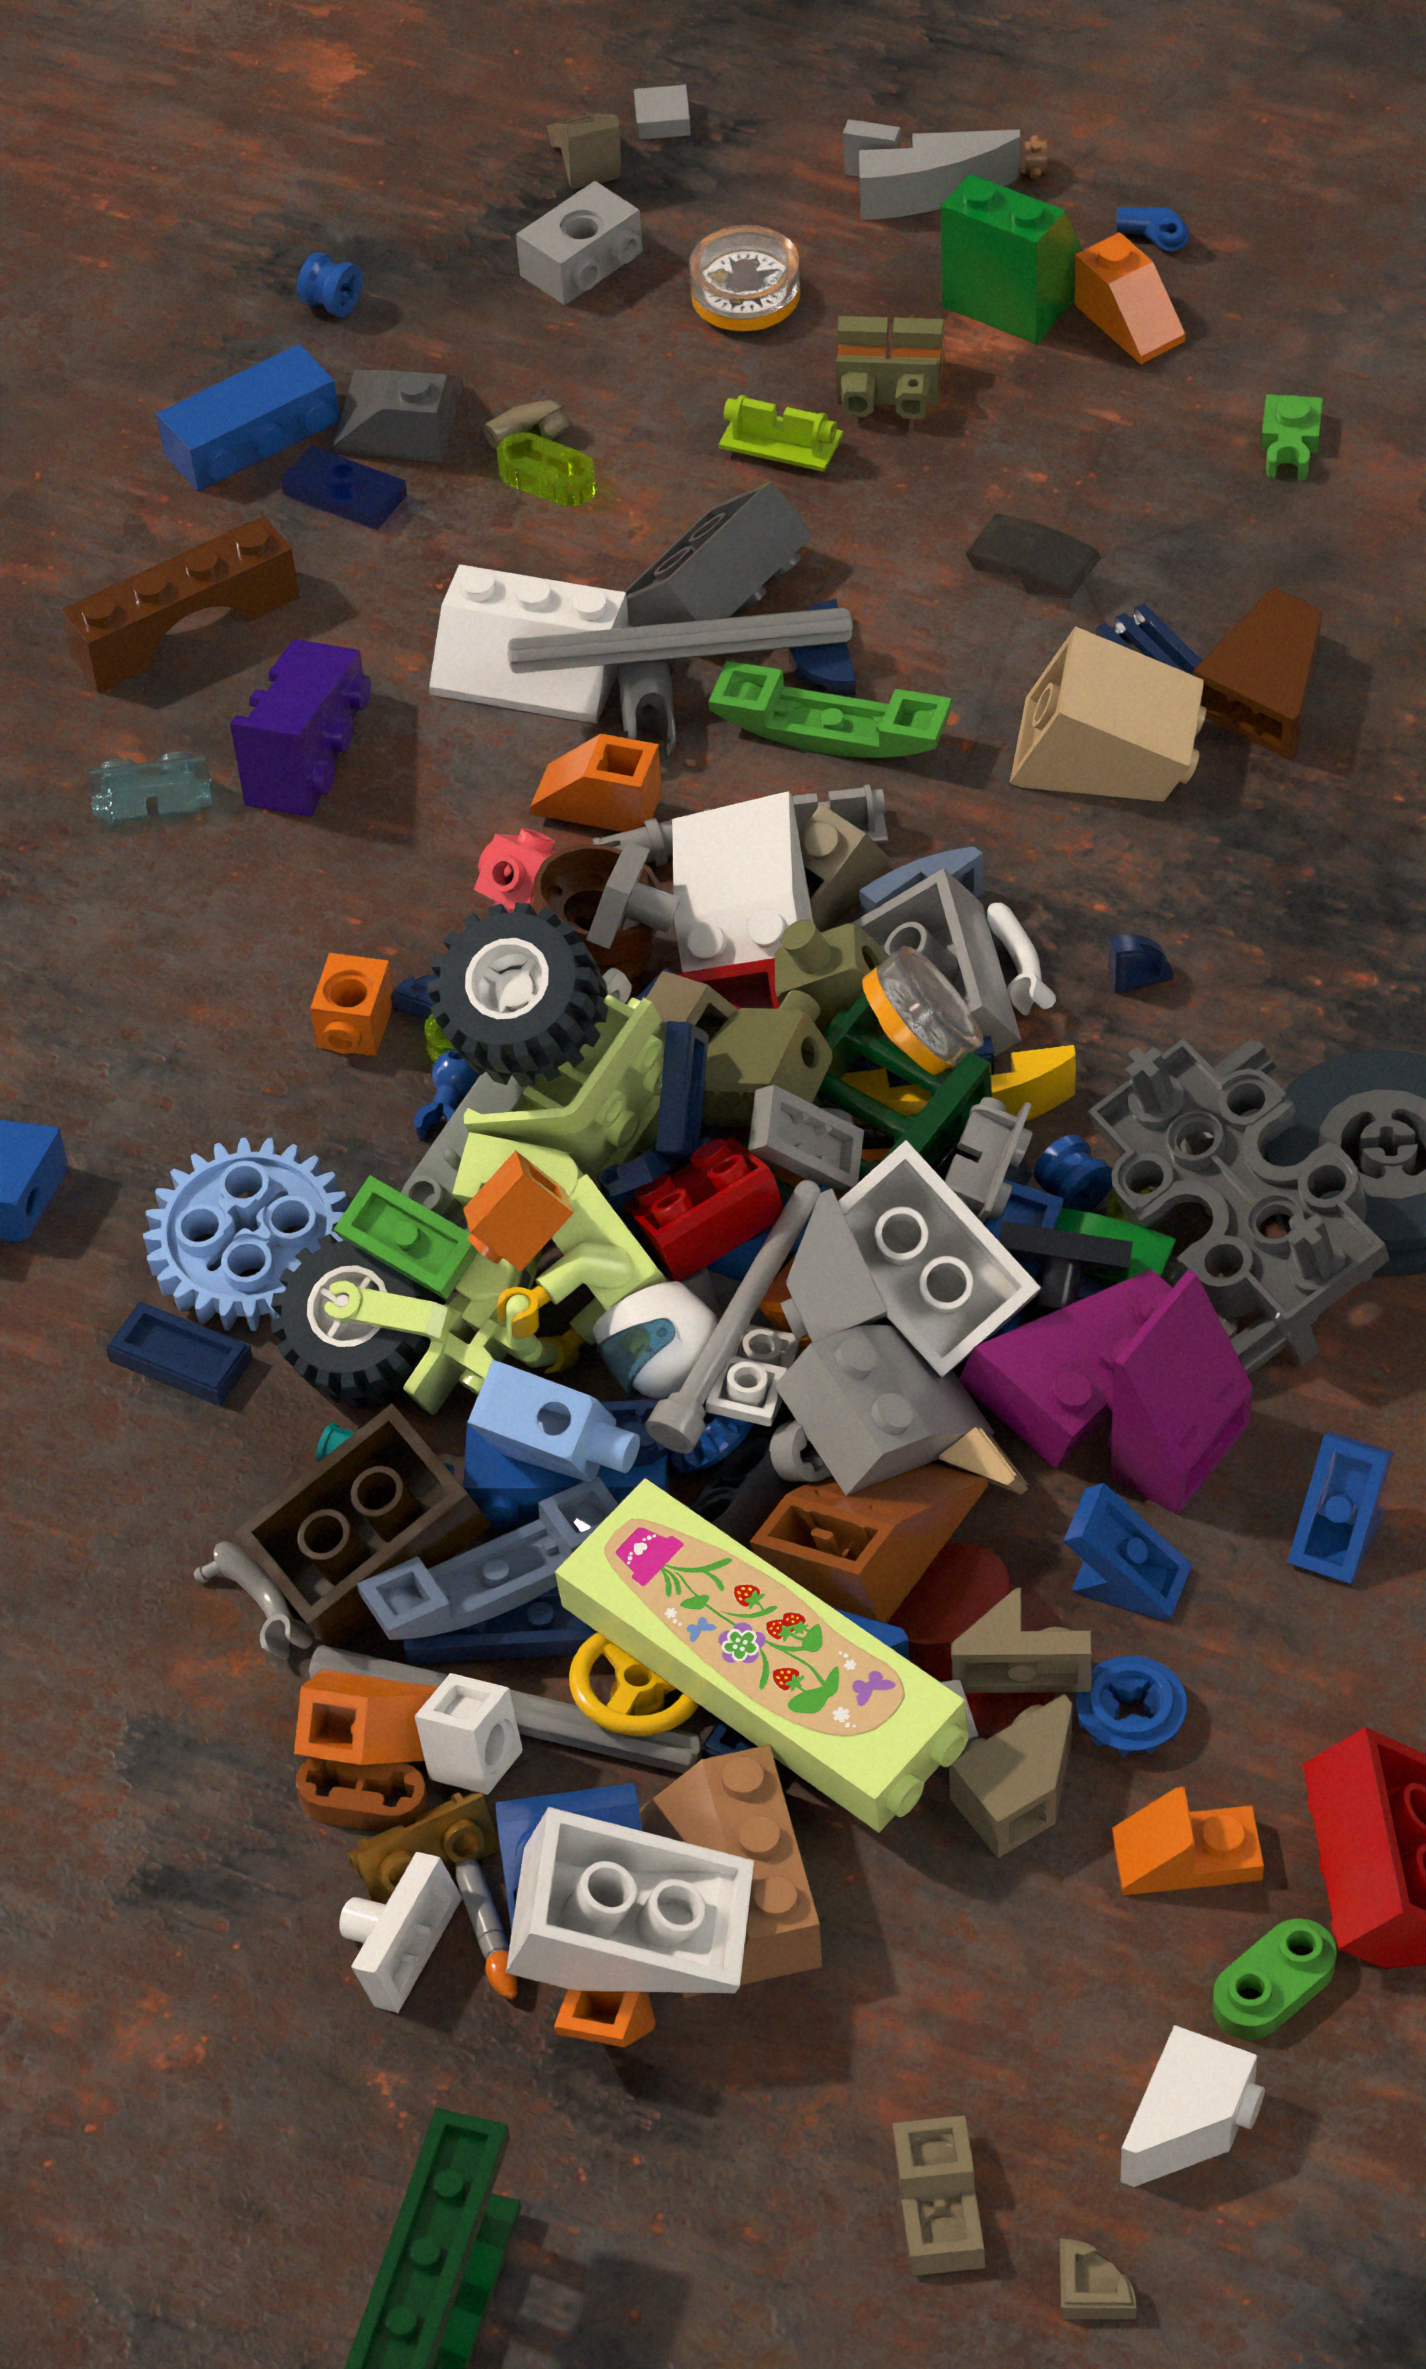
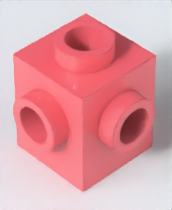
M521 828L519 835L495 834L492 842L486 846L480 856L478 863L480 874L473 890L493 899L492 906L503 904L508 913L514 912L516 902L530 904L534 878L545 859L557 852L553 850L555 840L527 828Z

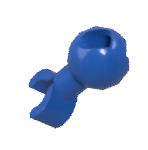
M449 1050L440 1055L433 1064L431 1078L437 1089L433 1103L424 1105L414 1117L413 1125L416 1135L420 1140L426 1138L428 1128L438 1123L442 1116L445 1117L446 1124L456 1111L460 1099L468 1094L480 1076L457 1051Z

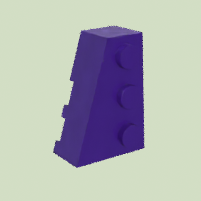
M293 639L268 672L269 681H274L267 691L256 689L249 698V706L255 707L248 717L236 715L230 723L244 805L312 817L321 795H328L331 791L335 775V762L340 752H346L349 749L353 734V720L357 711L365 710L368 704L371 680L369 676L363 673L360 650Z

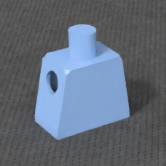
M492 1360L467 1422L500 1454L587 1482H592L596 1478L600 1465L627 1473L635 1462L640 1446L639 1435L616 1427V1419L592 1396Z

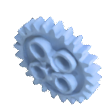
M241 1138L237 1153L230 1155L220 1142L216 1143L214 1146L215 1160L208 1163L196 1153L192 1154L191 1160L194 1171L189 1175L183 1171L173 1169L170 1174L175 1190L157 1188L155 1195L160 1209L146 1211L145 1215L150 1231L143 1233V1239L147 1253H149L146 1257L152 1276H158L157 1280L163 1296L173 1294L179 1312L182 1313L195 1305V1311L200 1324L204 1325L217 1312L220 1313L223 1328L226 1331H230L238 1316H246L250 1330L256 1331L260 1315L269 1313L272 1320L281 1317L271 1307L273 1293L284 1294L286 1287L279 1281L284 1269L287 1268L294 1272L301 1264L295 1256L305 1247L311 1253L319 1250L318 1239L331 1234L338 1242L343 1241L333 1229L349 1206L345 1191L338 1192L339 1188L334 1172L322 1174L320 1161L316 1155L301 1163L298 1146L295 1144L289 1146L281 1156L276 1155L272 1138L266 1139L259 1152H251L247 1139ZM249 1191L258 1192L249 1198H237L242 1193ZM304 1226L298 1232L283 1233L289 1227ZM205 1234H213V1235H214L213 1237H211L210 1239H208V1240H206V1241H202V1242H195V1241H193L194 1239H196L197 1237H199V1236H201V1235H205ZM249 1269H261L260 1272L249 1277L239 1276Z

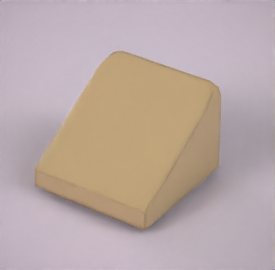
M973 1428L939 1455V1459L949 1467L986 1477L988 1483L1019 1495L1028 1490L1026 1487L1028 1485L1027 1481L996 1440L982 1428Z

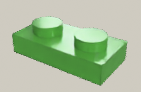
M369 1175L333 1229L343 1240L446 1300L479 1252L468 1239L471 1233Z

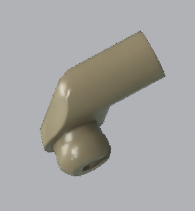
M547 399L511 408L483 425V433L488 443L494 449H498L537 426L540 428L542 436L551 440L569 428V419L561 411L564 407L559 402Z

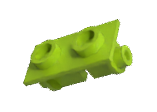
M739 395L737 399L728 398L726 401L723 417L724 420L730 421L719 442V448L825 472L843 437V431L837 429V422L828 420L826 413L820 412L816 414L786 407L783 417L777 416L776 404L750 399L746 395Z

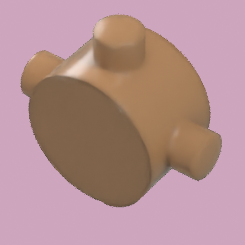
M1032 136L1030 141H1025V174H1030V177L1034 180L1040 179L1041 174H1047V141H1041L1040 136Z

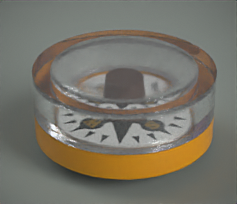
M738 225L723 228L703 238L691 253L689 270L692 303L696 312L714 326L733 331L760 330L781 322L798 305L800 299L799 255L794 244L786 236L773 229L756 225Z
M901 946L863 977L862 986L866 998L887 1036L900 1050L930 1074L935 1076L947 1068L954 1069L968 1051L974 1053L983 1045L984 1040L979 1024L962 996L930 960L912 947Z

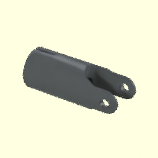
M669 659L617 664L625 738L636 740L637 728L656 732L663 739L665 757L670 758L676 746V732Z

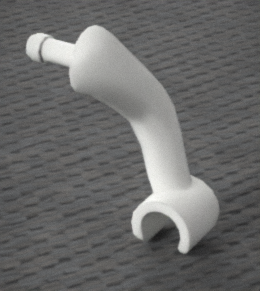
M1001 902L992 903L987 910L989 928L1006 947L1018 973V976L1011 981L1007 988L1011 1004L1024 1016L1030 1013L1034 1001L1042 1009L1052 1007L1056 1002V996L1041 980L1038 954L1027 933L1008 906Z

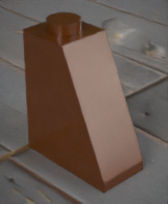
M1272 587L1193 670V676L1204 680L1200 705L1206 707L1205 718L1291 761L1298 752L1319 655L1322 610L1302 599L1295 598Z

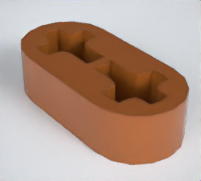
M310 1757L301 1764L296 1774V1789L302 1810L309 1818L320 1823L384 1832L401 1823L404 1828L415 1824L414 1817L428 1811V1798L422 1775L413 1766L405 1763L357 1765ZM328 1779L339 1780L340 1787H333L329 1796L318 1795L317 1789L324 1788ZM395 1789L406 1790L407 1797H401L396 1807L385 1806L384 1799L391 1798Z

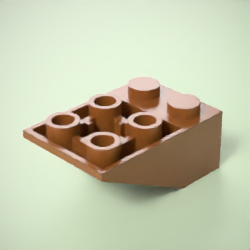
M930 1462L846 1496L832 1475L821 1481L809 1482L787 1493L751 1539L750 1544L755 1555L830 1607L887 1624L988 1487L989 1483L986 1477Z

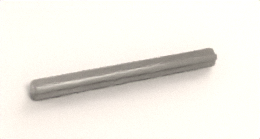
M832 608L513 638L508 643L507 655L511 671L520 674L846 643L851 640L853 624L848 609Z
M326 1645L316 1648L309 1667L310 1679L322 1669L439 1687L448 1676L447 1674ZM510 1690L519 1734L680 1773L687 1772L702 1759L701 1748L703 1738L699 1734L673 1728L651 1736L621 1735L593 1723L581 1712L577 1705Z

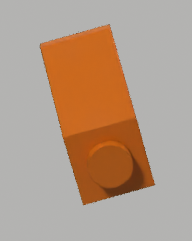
M1119 232L1075 254L1074 305L1140 365L1185 342V332L1153 261Z

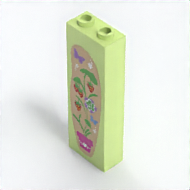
M646 1478L555 1571L562 1607L758 1747L770 1745L772 1755L776 1760L879 1833L895 1815L903 1817L911 1811L922 1795L924 1782L940 1765L943 1767L950 1766L960 1756L967 1744L969 1733L965 1699Z

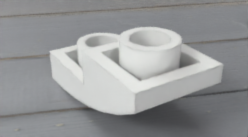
M748 1324L708 1395L705 1412L771 1427L783 1401L774 1385L799 1357L801 1338L796 1340L792 1333Z

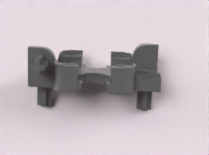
M1184 1038L1163 1054L1155 1047L1146 1053L1139 1047L1132 1049L1128 1053L1131 1065L1125 1068L1129 1080L1088 1110L1094 1128L1121 1156L1116 1161L1111 1174L1112 1185L1124 1217L1129 1223L1150 1230H1156L1173 1216L1179 1203L1194 1202L1208 1208L1213 1214L1211 1228L1202 1239L1191 1244L1176 1258L1180 1268L1185 1273L1190 1270L1198 1275L1218 1316L1227 1318L1240 1317L1257 1309L1260 1318L1230 1340L1247 1376L1284 1348L1303 1366L1319 1353L1311 1324L1318 1320V1315L1362 1281L1366 1283L1373 1277L1372 1273L1390 1260L1385 1243L1364 1223L1368 1213L1367 1200L1357 1167L1352 1159L1336 1143L1333 1144L1331 1141L1311 1152L1304 1161L1293 1166H1276L1263 1159L1260 1154L1261 1146L1271 1142L1286 1129L1290 1128L1292 1130L1296 1127L1293 1116L1296 1109L1294 1103L1287 1097V1093L1267 1075L1276 1065L1274 1060L1266 1053L1265 1047L1258 1040L1254 1041L1251 1038L1213 1068ZM1260 1109L1259 1112L1251 1116H1241L1248 1110ZM1193 1132H1207L1215 1138L1213 1145L1202 1154L1189 1155L1180 1150V1145L1184 1138ZM1159 1186L1151 1193L1139 1194L1147 1187ZM1341 1191V1193L1334 1198H1320L1327 1192ZM1276 1214H1284L1291 1217L1289 1220L1291 1231L1287 1235L1271 1239L1259 1233L1260 1226L1266 1218ZM1239 1269L1231 1277L1217 1278L1220 1273L1226 1270Z

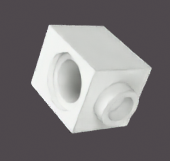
M450 1673L415 1715L430 1780L488 1795L523 1751L508 1687Z

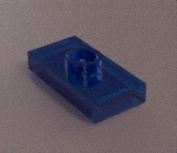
M312 445L308 447L280 480L284 495L375 530L381 527L407 496L405 480Z

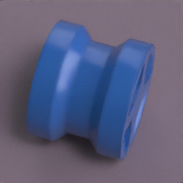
M315 252L308 257L300 270L297 280V297L305 305L311 307L324 305L328 313L344 317L352 311L359 299L363 282L362 270L358 265L345 261L336 264L330 255Z
M1072 1134L1055 1141L1043 1152L1034 1167L1033 1177L1043 1190L1055 1192L1058 1197L1064 1198L1062 1208L1088 1212L1098 1205L1109 1193L1112 1187L1111 1173L1113 1169L1105 1160L1094 1159L1091 1156L1089 1144L1081 1136Z

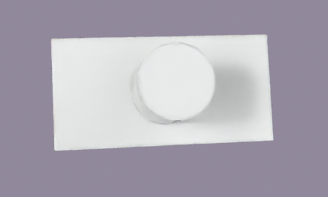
M416 1852L387 1904L353 1897L343 1907L339 1922L341 1935L345 1939L364 1943L351 1967L376 2008L399 2013L462 1900V1896L440 1857Z

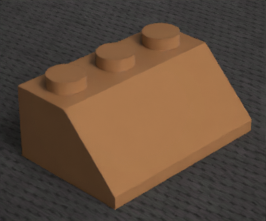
M770 1745L702 1759L639 1809L643 1832L754 1860L740 1986L822 1967L820 1923ZM682 1992L683 1998L706 1994Z

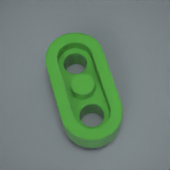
M1290 1919L1275 1926L1218 1976L1214 1985L1212 2005L1213 2014L1218 2025L1229 2035L1243 2040H1257L1272 2034L1330 1983L1335 1971L1337 1952L1332 1935L1322 1925L1307 1919ZM1300 1945L1310 1948L1312 1952L1305 1956L1293 1954L1289 1948ZM1245 1988H1252L1260 1992L1261 1996L1257 1999L1248 2000L1241 1997L1238 1992Z

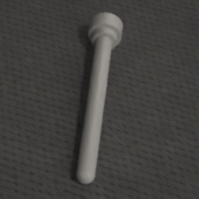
M804 1180L796 1186L679 1393H671L668 1399L660 1400L656 1404L645 1424V1429L662 1446L684 1454L691 1453L705 1430V1423L702 1419L706 1412L702 1406L810 1217L821 1193L819 1186L815 1182Z

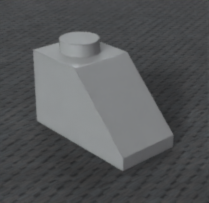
M832 1188L819 1194L786 1280V1285L792 1298L780 1303L796 1340L809 1335L811 1342H815L858 1325L872 1324L888 1316L884 1302Z

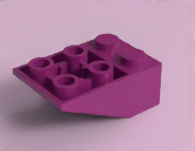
M1190 1270L1183 1275L1172 1290L1165 1288L1156 1296L1148 1311L1146 1322L1134 1336L1126 1334L1119 1341L1109 1363V1368L1113 1371V1391L1108 1402V1408L1112 1410V1430L1107 1441V1447L1111 1449L1110 1478L1176 1515H1179L1250 1425L1252 1384L1198 1275Z

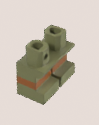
M839 316L838 354L836 357L837 403H843L844 414L848 417H867L870 413H873L874 404L896 405V413L902 418L923 419L929 406H938L945 363L944 319L894 317L892 332L893 348L890 359L889 317Z

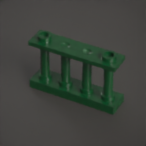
M863 993L849 1011L842 1010L835 1016L827 1030L825 1040L832 1050L833 1060L812 1104L818 1107L825 1100L895 1139L894 1146L882 1161L907 1140L930 1167L935 1170L962 1136L972 1106L980 1104L981 1100L985 1097L992 1098L990 1062L968 1051L954 1070L947 1068L935 1076L930 1074L896 1045L876 1035L875 1013L866 995ZM862 1055L929 1092L931 1099L918 1115L912 1113L906 1117L840 1079L858 1056ZM750 1133L741 1143L747 1149L749 1147ZM861 1158L858 1183L882 1161L876 1159L870 1163ZM774 1176L781 1200L790 1197L795 1187Z
M435 2108L344 2369H468L522 2208L521 2200L492 2194L510 2140L508 2124Z

